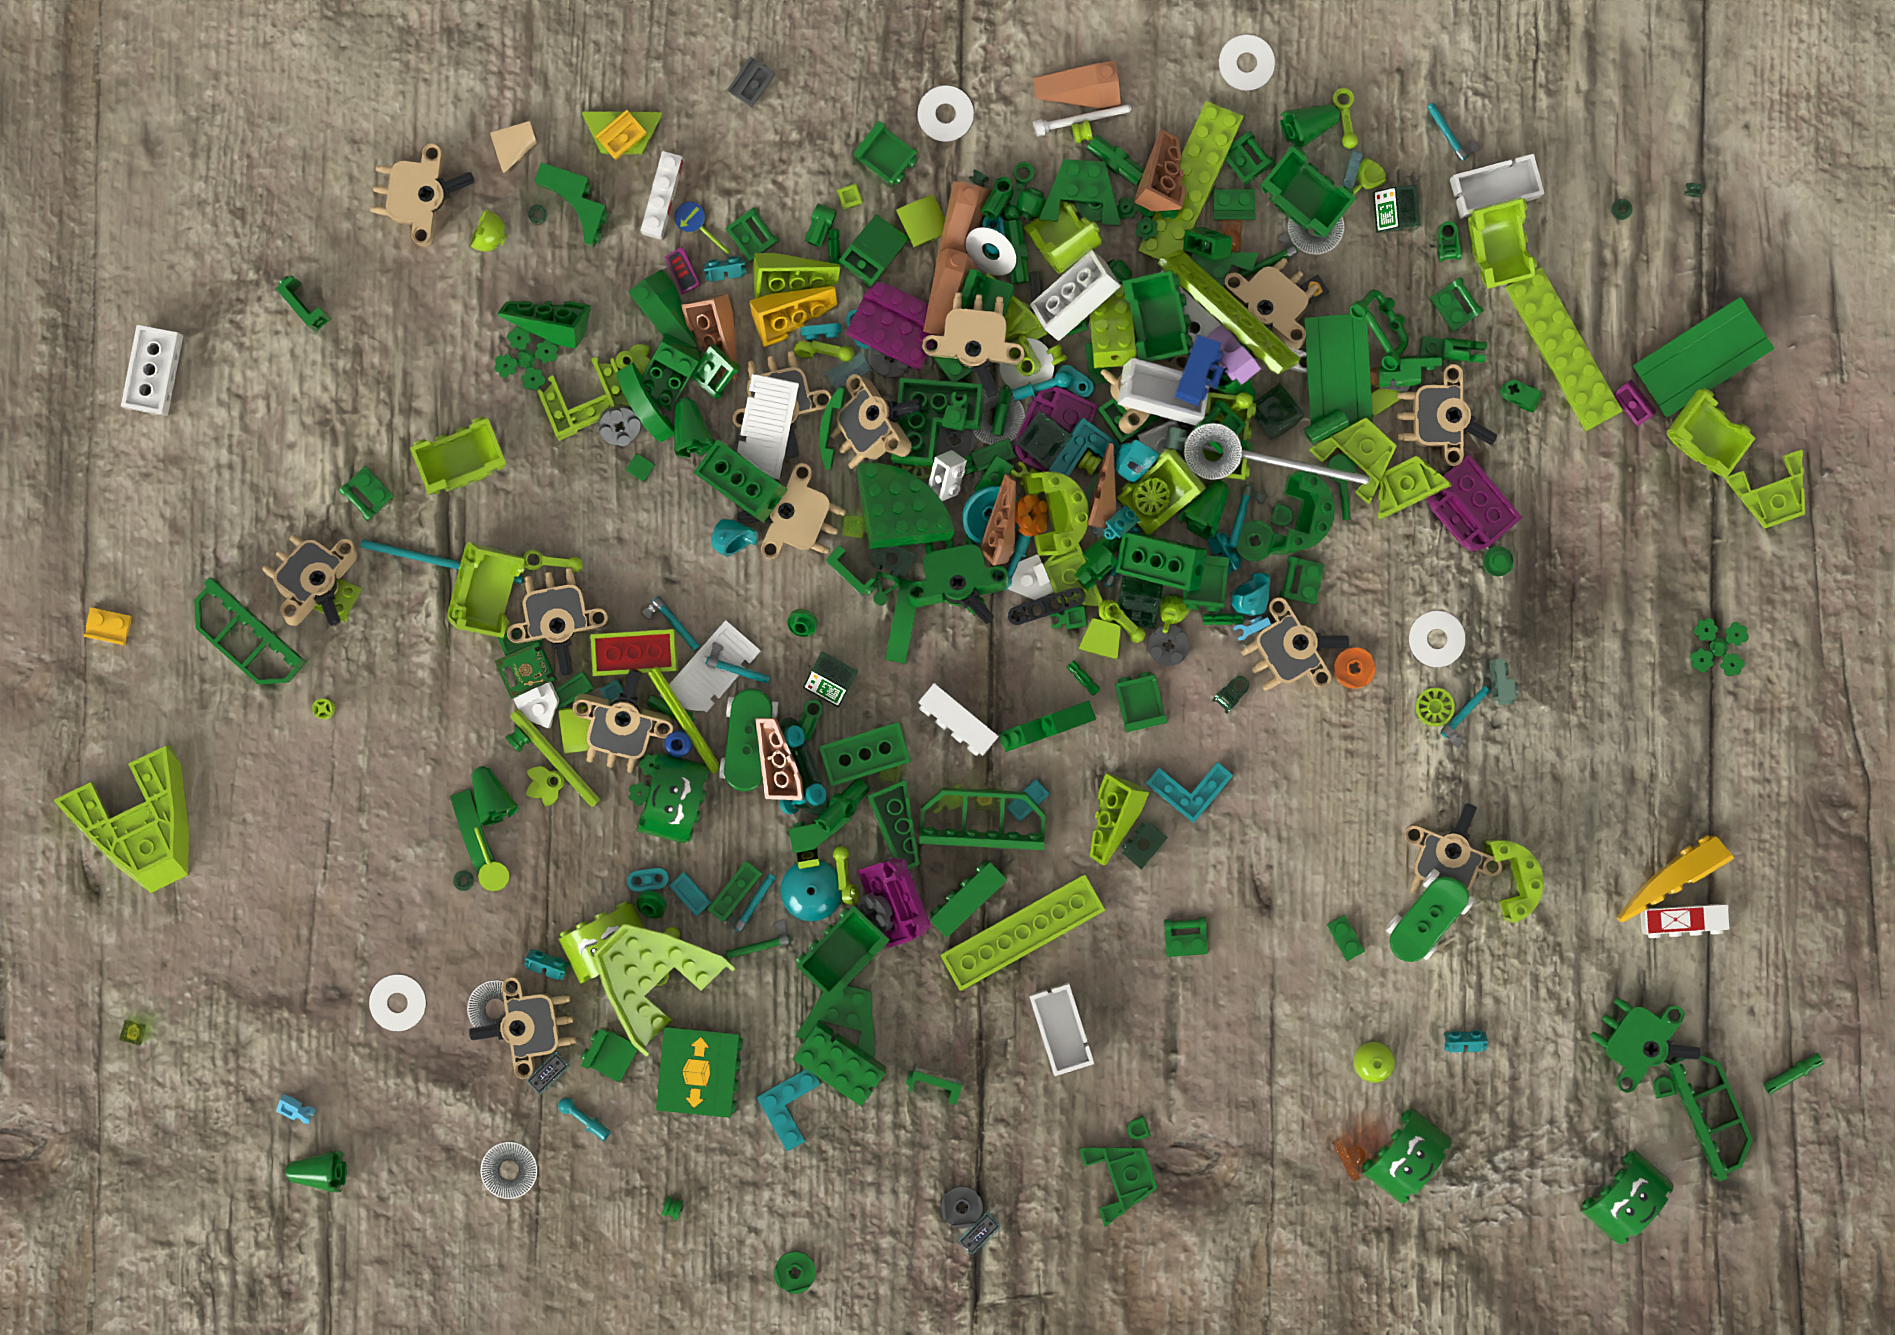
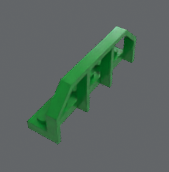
M209 577L203 583L206 585V588L194 600L196 630L256 684L289 683L308 661L295 652L275 631L266 626L247 606H244L218 583L217 579ZM208 594L214 598L218 596L223 601L222 605L228 611L234 610L237 613L216 638H213L202 626L201 601ZM239 621L246 626L249 624L253 627L254 630L252 632L261 640L265 638L243 664L220 644L223 638ZM267 645L275 653H282L285 656L283 660L291 667L296 666L286 678L260 680L247 667Z
M943 787L921 806L919 844L1044 850L1046 813L1027 792ZM944 795L963 796L962 830L957 831L954 828H946L945 830H937L934 827L924 828L925 811ZM968 796L1001 798L999 832L995 830L978 832L975 829L966 830ZM1005 798L1024 799L1041 817L1040 834L1032 832L1028 835H1023L1015 831H1010L1007 834L1003 833Z
M1700 1055V1060L1715 1065L1722 1083L1695 1094L1691 1083L1686 1081L1685 1075H1687L1685 1067L1682 1063L1679 1064V1062L1686 1060V1058L1675 1057L1665 1061L1664 1064L1668 1067L1682 1099L1680 1100L1681 1104L1685 1106L1696 1132L1695 1137L1699 1140L1710 1165L1712 1177L1718 1181L1727 1179V1173L1743 1166L1753 1139L1721 1064ZM1725 1089L1736 1118L1710 1128L1707 1121L1704 1122L1701 1114H1703L1701 1105L1695 1101ZM1739 1123L1746 1139L1736 1163L1726 1166L1725 1162L1719 1159L1717 1154L1720 1152L1719 1147L1715 1141L1711 1140L1710 1135Z

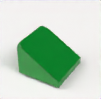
M636 453L625 471L645 482L655 464Z

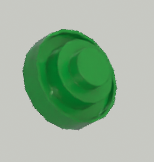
M1501 546L1492 547L1487 550L1482 560L1484 570L1495 577L1504 576L1509 573L1514 563L1511 552Z
M796 609L790 613L787 619V626L796 636L809 637L816 632L818 620L810 611Z
M643 891L636 900L638 910L649 918H660L667 908L665 899L655 891Z

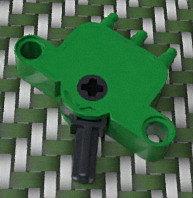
M967 534V545L954 547V542L951 539L946 541V549L934 551L932 542L925 543L926 556L923 560L926 580L909 585L908 597L910 603L915 607L948 602L953 606H963L965 609L969 606L985 624L990 623L994 619V615L978 598L979 595L1005 590L1009 585L1007 570L1002 566L985 568L981 549L975 545V542ZM997 576L1004 577L1001 581L994 580ZM916 592L922 593V595L919 597L913 596V594Z
M1616 998L1614 1003L1625 1011L1621 1020L1618 1022L1608 1015H1604L1602 1018L1606 1024L1614 1029L1607 1039L1596 1032H1592L1590 1035L1597 1043L1604 1047V1051L1610 1059L1623 1067L1615 1079V1085L1620 1091L1625 1093L1633 1092L1649 1070L1648 1066L1660 1065L1665 1060H1671V1057L1699 1059L1700 1057L1699 1047L1672 1045V1041H1666L1670 1040L1685 1016L1683 1009L1676 1005L1665 1007L1659 1017L1643 1007H1633L1626 1001ZM1672 1009L1678 1011V1018L1676 1020L1669 1018V1011ZM1651 1043V1046L1654 1047V1051H1650L1649 1054V1052L1645 1050V1047H1648ZM1629 1077L1631 1085L1624 1089L1621 1086V1081L1623 1078Z

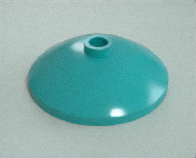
M988 486L978 490L969 498L963 509V528L966 534L978 544L982 543L1001 486ZM1015 523V532L1019 527L1018 523Z
M819 860V866L799 869L798 863L794 864L786 872L781 883V898L786 909L793 916L804 921H819L830 916L837 909L842 899V890H839L837 871L831 865ZM809 887L815 889L813 895L808 894L807 889Z

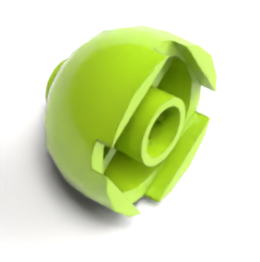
M485 209L478 221L479 225L473 233L470 247L478 251L490 252L495 250L499 244L503 246L507 234L504 233L505 224L502 218L496 213Z
M1378 1041L1363 1043L1357 1048L1353 1057L1355 1072L1361 1079L1370 1083L1385 1081L1392 1075L1395 1069L1393 1052L1387 1045Z

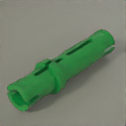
M1815 1053L1802 1062H1796L1797 1065L1764 1082L1765 1090L1771 1095L1796 1079L1808 1076L1810 1071L1824 1065L1821 1056Z

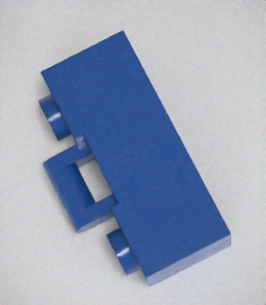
M1197 335L1175 398L1199 405L1200 400L1205 401L1209 389L1205 388L1206 385L1217 388L1224 368L1214 363H1219L1223 351L1220 350L1222 343ZM1209 369L1214 371L1211 380L1206 378Z

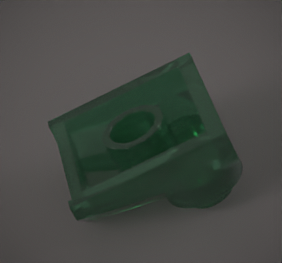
M1280 382L1253 402L1256 403L1255 416L1253 417L1270 440L1276 439L1289 431L1304 417L1303 411Z
M1040 410L1015 444L1048 469L1072 439L1073 435L1051 416Z

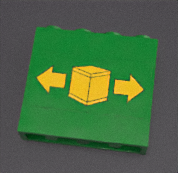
M666 1025L663 1034L656 1111L731 1118L732 1113H736L737 1100H734V1092H738L739 1089L736 1071L741 1069V1059H738V1050L742 1051L743 1038H740V1033L731 1034L680 1029Z

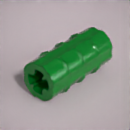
M1338 410L1304 428V433L1308 441L1313 445L1349 426V422L1344 412Z

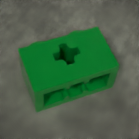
M1205 227L1185 230L1183 250L1212 260L1230 257L1232 236Z

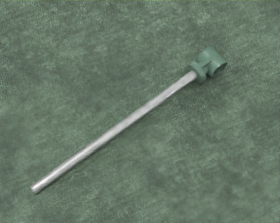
M1168 427L1164 448L1184 452L1185 443L1189 437L1187 436L1188 431ZM1209 443L1203 447V450L1217 452ZM1242 449L1241 458L1367 485L1370 481V476Z

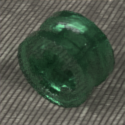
M975 169L973 170V176L968 178L971 182L983 188L985 187L984 183L989 181L986 175Z
M1686 183L1687 191L1684 192V195L1695 198L1703 197V193H1701L1704 189L1703 185Z
M537 204L531 206L528 216L533 224L539 225L546 221L547 212L542 205ZM533 211H543L541 213L542 218L538 219L537 217L536 219H534Z

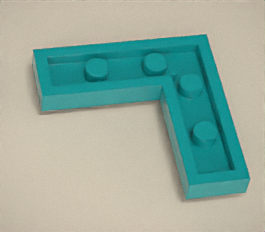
M1080 418L1047 470L1069 476L1087 448L1103 459L1107 443L1114 444V450H1119L1121 445L1086 419Z
M1216 762L1190 794L1158 767L1145 784L1194 823L1232 778L1233 774Z
M807 1069L757 1096L760 1105L787 1152L806 1140L786 1104L821 1085L818 1077Z

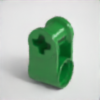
M1452 221L1444 222L1436 231L1439 262L1449 259L1459 261L1461 260V246L1459 243L1458 227ZM1444 226H1448L1452 230L1450 237H1446L1443 234L1442 229Z
M1510 380L1503 384L1500 389V394L1505 400L1531 413H1534L1543 395L1540 390L1518 380ZM1513 386V391L1515 392L1513 394H1510L1511 390L1509 387Z

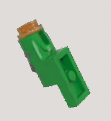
M1440 355L1400 356V364L1395 370L1390 371L1383 366H1375L1374 369H1370L1371 385L1381 389L1407 392L1410 386L1421 383V367H1424L1425 370H1435L1436 366H1442V357Z

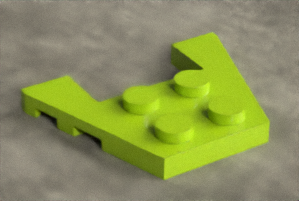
M1365 417L1312 446L1309 451L1323 463L1337 447L1340 448L1370 476L1369 484H1361L1355 491L1369 505L1397 445Z
M1802 449L1782 456L1790 477L1751 490L1744 470L1725 478V481L1764 529L1805 514Z

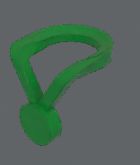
M877 572L876 580L879 592L874 596V603L878 606H883L887 602L886 595L897 588L901 581L890 574ZM880 577L890 579L895 584L883 592Z

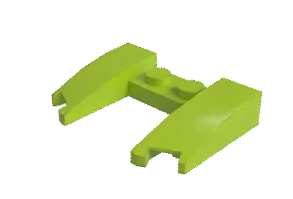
M591 358L606 394L570 410L566 405L554 375L548 378L552 384L544 393L540 389L538 390L540 399L559 441L577 434V430L598 422L601 413L608 407H617L618 404L631 407L619 384L616 375L619 369L614 358H611V364L599 363L598 358Z

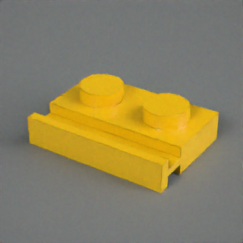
M626 110L597 134L596 138L611 156L617 160L641 140L647 132Z
M90 607L86 631L83 637L126 645L132 616Z

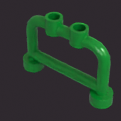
M1372 289L1361 301L1353 303L1350 307V314L1355 319L1365 317L1387 353L1382 359V365L1385 369L1392 371L1400 364V356L1408 346V334L1403 327L1406 320L1403 315H1396L1393 311L1395 301L1392 298H1385L1382 292ZM1374 298L1380 304V312L1386 314L1390 320V328L1393 331H1397L1400 337V344L1395 350L1368 308V305Z

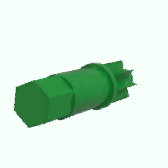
M1004 386V389L999 391L991 434L999 436L1004 434L1012 397V391H1009V386Z
M653 694L650 696L647 703L648 706L677 720L664 699ZM685 709L694 723L696 718L692 717L693 713Z

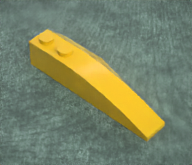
M1705 835L1697 840V845L1693 847L1689 845L1683 848L1679 856L1662 867L1644 883L1617 916V920L1625 922L1648 908L1647 904L1654 905L1664 900L1666 897L1664 894L1677 893L1682 890L1684 883H1695L1733 860V855L1717 836Z

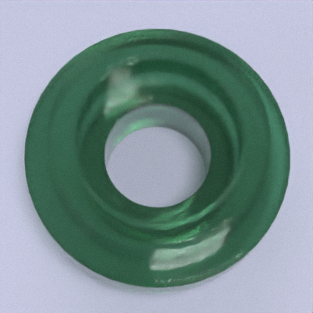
M1625 199L1615 201L1611 208L1612 215L1618 220L1627 219L1633 210L1631 203ZM1618 207H1624L1625 212L1620 213Z
M461 870L453 878L454 886L460 891H467L474 885V876L467 870ZM463 876L467 878V884L461 883L460 880Z

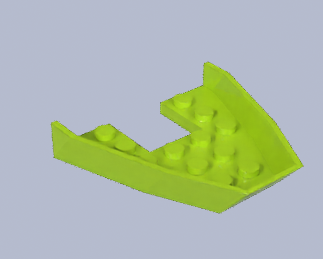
M165 745L128 763L146 801L113 818H110L93 782H89L53 800L116 867L150 893L188 875L189 825L181 763L172 745Z
M625 924L593 954L605 992L632 1045L645 1056L649 1055L645 1046L671 1021L670 1017L645 995L673 967L701 991L726 966L732 972L735 970L731 961L724 956L674 936Z

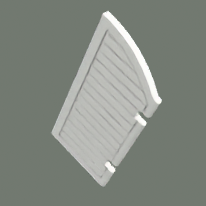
M752 374L749 391L755 392V397L748 396L740 433V435L747 437L746 442L739 440L737 453L771 478L780 479L799 383Z
M726 620L669 684L684 709L708 712L715 704L711 700L713 695L720 698L740 676L720 668L714 669L707 666L706 660L708 656L710 657L713 642L723 646V650L719 652L718 660L743 668L745 667L741 664L744 660L750 664L761 652Z

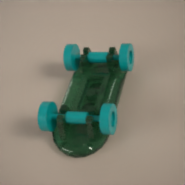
M792 717L784 718L780 721L779 726L801 776L804 799L780 800V807L787 815L795 814L799 809H804L812 815H821L828 808L829 801L803 729L796 719Z

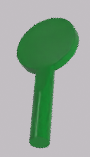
M1346 454L1335 455L1328 462L1327 468L1356 473L1355 462ZM1330 477L1333 481L1339 483L1342 519L1351 520L1348 480Z

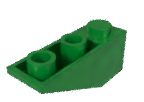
M844 817L828 833L821 830L816 824V819L813 820V824L805 825L804 821L793 823V828H789L793 853L815 849L850 821L851 817Z

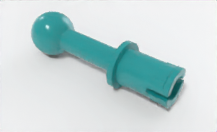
M1060 371L1055 375V378L1034 385L1030 381L1027 385L1012 389L1014 399L1018 401L1030 396L1036 397V392L1054 386L1067 387L1071 382V376L1066 371Z
M1022 533L1019 534L1014 546V554L1007 568L1008 587L1012 585V577L1021 556L1026 557L1025 552L1032 538ZM1000 576L998 581L1003 580L1004 577Z
M565 1097L559 1101L558 1108L560 1112L573 1115L587 1126V1132L590 1131L602 1141L608 1138L611 1130L598 1122V1118H589L575 1107L574 1101L571 1098Z

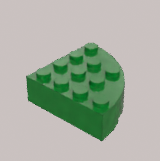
M859 463L857 478L870 549L948 541L952 539L954 528L950 515L941 499L925 482L908 471L892 465Z

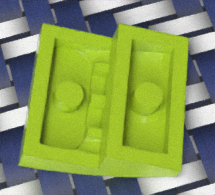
M934 194L896 210L914 248L942 236L945 217Z
M581 706L579 708L586 709L588 706ZM573 708L559 709L564 754L588 751L587 732L590 720L576 716Z

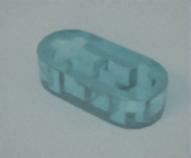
M1352 150L1342 187L1347 186L1351 190L1353 189L1363 152Z

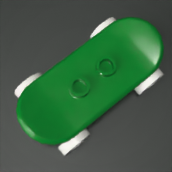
M754 688L742 690L735 697L729 696L726 717H730L726 756L721 759L719 778L726 779L727 783L738 791H751L756 789L763 781L756 718L777 719L779 702L772 701L771 703L767 694Z
M1434 868L1422 884L1426 888L1404 917L1398 914L1393 917L1385 931L1391 934L1390 948L1398 959L1405 962H1415L1423 958L1427 960L1436 950L1438 940L1460 914L1464 915L1475 901V897L1469 894L1466 886L1460 880L1449 876L1437 878L1440 872Z

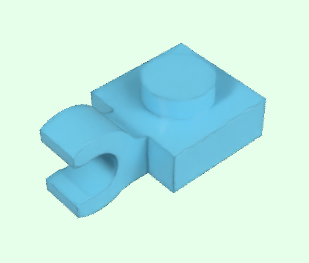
M1262 616L1251 620L1252 625L1248 627L1244 625L1233 627V631L1237 629L1243 630V635L1237 639L1239 641L1243 640L1248 635L1270 626L1271 623L1268 617L1263 619Z
M283 1094L276 1112L294 1121L298 1118L303 1123L309 1124L311 1117L306 1114L314 1116L316 1109L311 1106L301 1107V1102Z

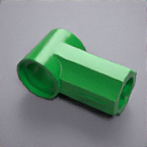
M999 177L995 181L994 188L981 209V213L987 218L997 220L1006 203L1012 199L1013 184L1011 179ZM1002 188L1008 189L1007 191H1000Z
M817 203L805 242L821 248L829 227L831 228L837 210Z
M818 699L807 701L797 724L803 730L805 739L809 741L823 712V704ZM810 703L818 704L819 712L817 714H811L808 711Z

